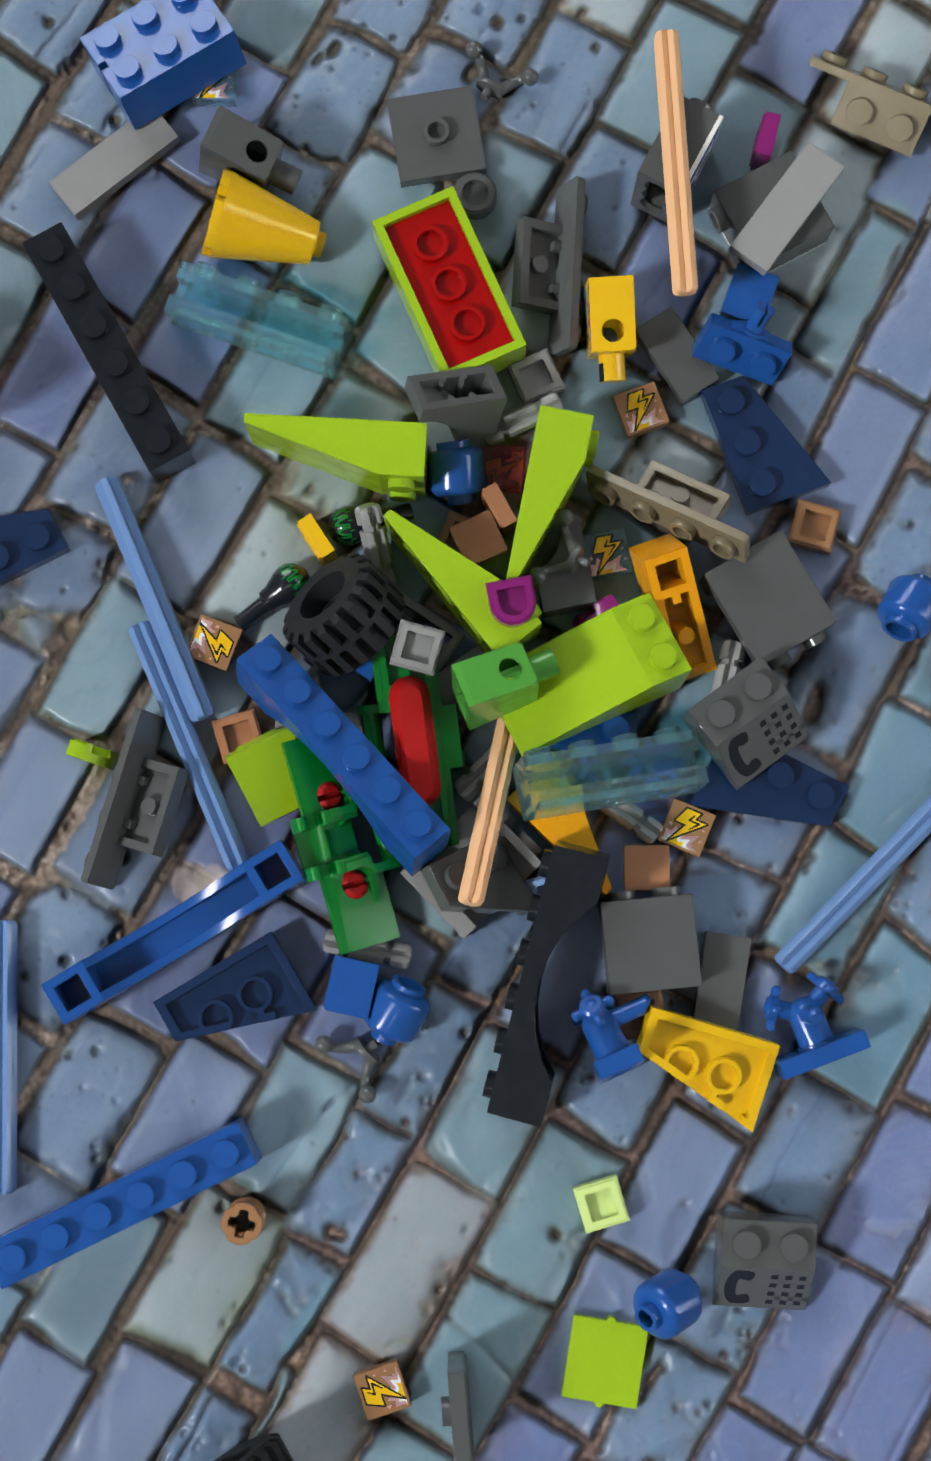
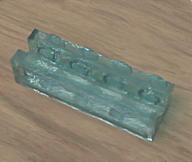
M185 261L181 262L176 276L179 283L175 295L169 294L164 307V311L171 324L327 378L335 379L352 333L350 319L345 317V313L342 310L328 304H321L319 308L304 303V299L301 296L288 290H279L278 293L263 289V285L260 282L247 276L239 275L237 279L222 275L219 268L207 262L197 261L196 265Z
M670 726L655 731L653 733L654 736L638 738L637 733H626L611 738V743L595 745L594 740L589 739L569 744L567 746L568 750L551 752L550 747L543 746L525 751L523 753L524 756L512 768L523 821L698 792L709 782L705 764L697 765L694 752L701 747L697 729L681 732L679 726Z

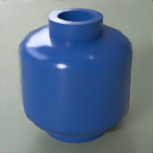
M471 439L436 443L437 450L431 452L427 457L431 492L438 497H447L448 505L475 502L474 493L481 492L488 484L483 449L478 446H472Z
M923 574L901 575L890 582L877 609L878 618L886 634L903 642H911L914 639H921L930 634L931 578Z
M394 975L392 979H383L377 983L369 1017L364 1019L372 1029L371 1036L375 1040L387 1046H395L396 1042L409 1043L418 1036L430 1012V1002L425 996L426 989L424 986L403 975Z
M666 1268L640 1284L633 1295V1307L638 1324L642 1329L659 1339L668 1340L677 1336L694 1324L702 1313V1294L700 1288L691 1276L677 1269Z

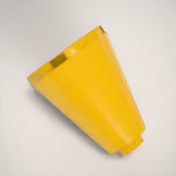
M223 168L201 255L208 258L309 265L312 257L320 259L327 233L319 231L321 224L319 220L235 171Z

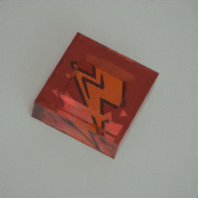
M483 444L482 449L485 456L488 480L487 486L496 482L501 492L523 493L527 447L488 446Z

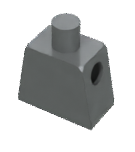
M219 105L200 145L199 172L220 181L223 168L235 171L265 190L268 189L269 185H272L292 195L303 171L281 160L284 143L279 138Z

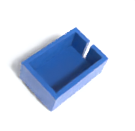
M143 0L80 37L97 74L135 130L247 64L234 29L213 0Z

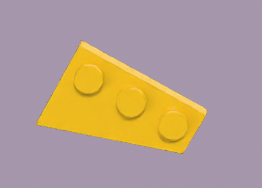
M649 1004L636 1042L640 1052L753 1133L780 1045L768 1039Z

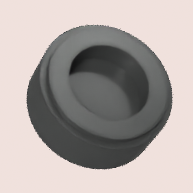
M479 172L467 173L459 178L454 188L468 219L478 220L487 217L494 210L497 199V190L492 179Z

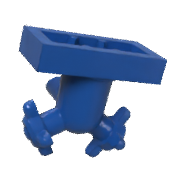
M809 972L805 976L815 985L808 996L800 997L793 1002L783 1001L779 998L781 987L773 986L763 1006L766 1029L774 1032L777 1018L789 1020L799 1046L797 1050L776 1058L775 1070L778 1077L784 1080L871 1047L865 1030L854 1027L833 1035L822 1007L829 998H832L839 1005H842L845 999L839 993L838 987L835 986L832 980L824 976H818L814 972Z
M587 989L582 990L579 1009L572 1012L571 1021L574 1026L582 1024L584 1035L596 1059L593 1063V1069L600 1084L635 1069L644 1062L637 1043L629 1044L620 1026L646 1014L652 999L647 993L614 1008L615 1001L611 995L601 998L597 994H590Z

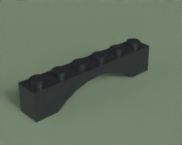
M62 222L22 243L155 481L159 484L195 464V459Z
M557 840L554 844L553 851L544 849L538 871V876L546 878L542 895L533 893L527 914V920L534 922L531 938H522L515 963L516 965L523 966L519 984L511 982L504 1007L505 1009L512 1010L509 1026H500L493 1050L494 1053L501 1054L497 1071L489 1069L482 1096L490 1098L487 1113L541 1127L555 1076V1071L545 1050L539 1024L538 1001L542 975L549 956L561 936L579 917L597 905L606 876L610 853Z

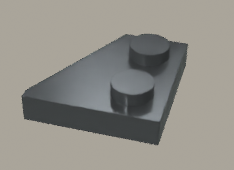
M500 835L498 836L485 901L480 907L464 905L458 900L469 845L420 870L441 911L462 912L470 909L476 913L493 914L497 911L517 912V915L528 914L532 896Z

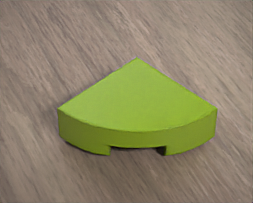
M76 738L70 740L66 754L71 757L110 770H114L119 759V753Z

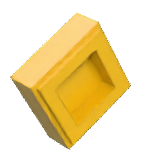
M311 513L297 521V527L302 537L321 565L325 566L338 558L335 549Z

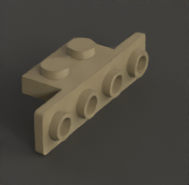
M824 49L822 56L813 53L808 65L848 81L830 124L911 157L926 122L931 115V101L926 100L929 92L906 82L902 89L886 83L889 75L868 66H864L862 73L846 67L848 58Z
M653 460L637 484L594 465H590L587 469L588 491L598 502L607 506L614 504L628 510L641 522L659 524L669 529L674 536L681 540H694L701 543L723 559L729 560L734 558L745 563L749 557V535L720 522L731 505L730 494Z

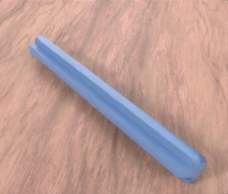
M117 476L102 478L95 484V490L189 719L192 722L204 721L215 714V709L121 481Z
M149 621L139 622L129 628V635L185 770L189 771V780L225 867L231 871L249 859L248 853L194 723L189 719Z
M931 796L775 955L776 962L786 972H796L931 833Z
M0 920V1195L11 1194L17 1188L18 924L14 920Z

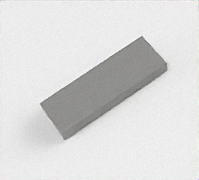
M162 115L137 130L128 121L49 181V184L75 218L80 220L181 143L179 136Z
M808 141L732 242L728 251L765 276L842 174L845 166Z

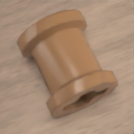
M243 1196L232 1202L221 1218V1230L225 1233L227 1240L236 1245H246L251 1240L256 1239L267 1222V1212L264 1205L258 1199L251 1196ZM242 1210L248 1211V1219L255 1222L250 1224L246 1231L239 1229V1220L233 1219Z

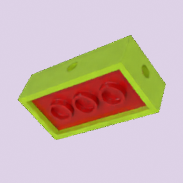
M454 186L372 221L374 241L434 372L492 365L495 373L506 369L507 366L525 359L527 344Z

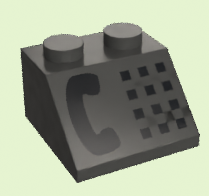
M761 656L687 710L682 717V720L736 790L809 737L790 693Z
M716 1210L712 1304L805 1310L816 1268L817 1223L807 1215Z

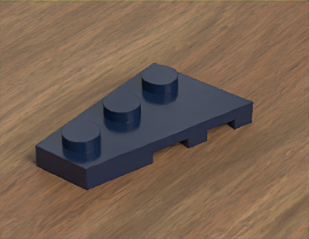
M49 509L0 516V586L71 551Z

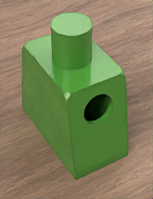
M514 643L452 664V690L469 730H472L535 702L538 698L539 682L559 675L560 669L550 648L528 657L521 643Z

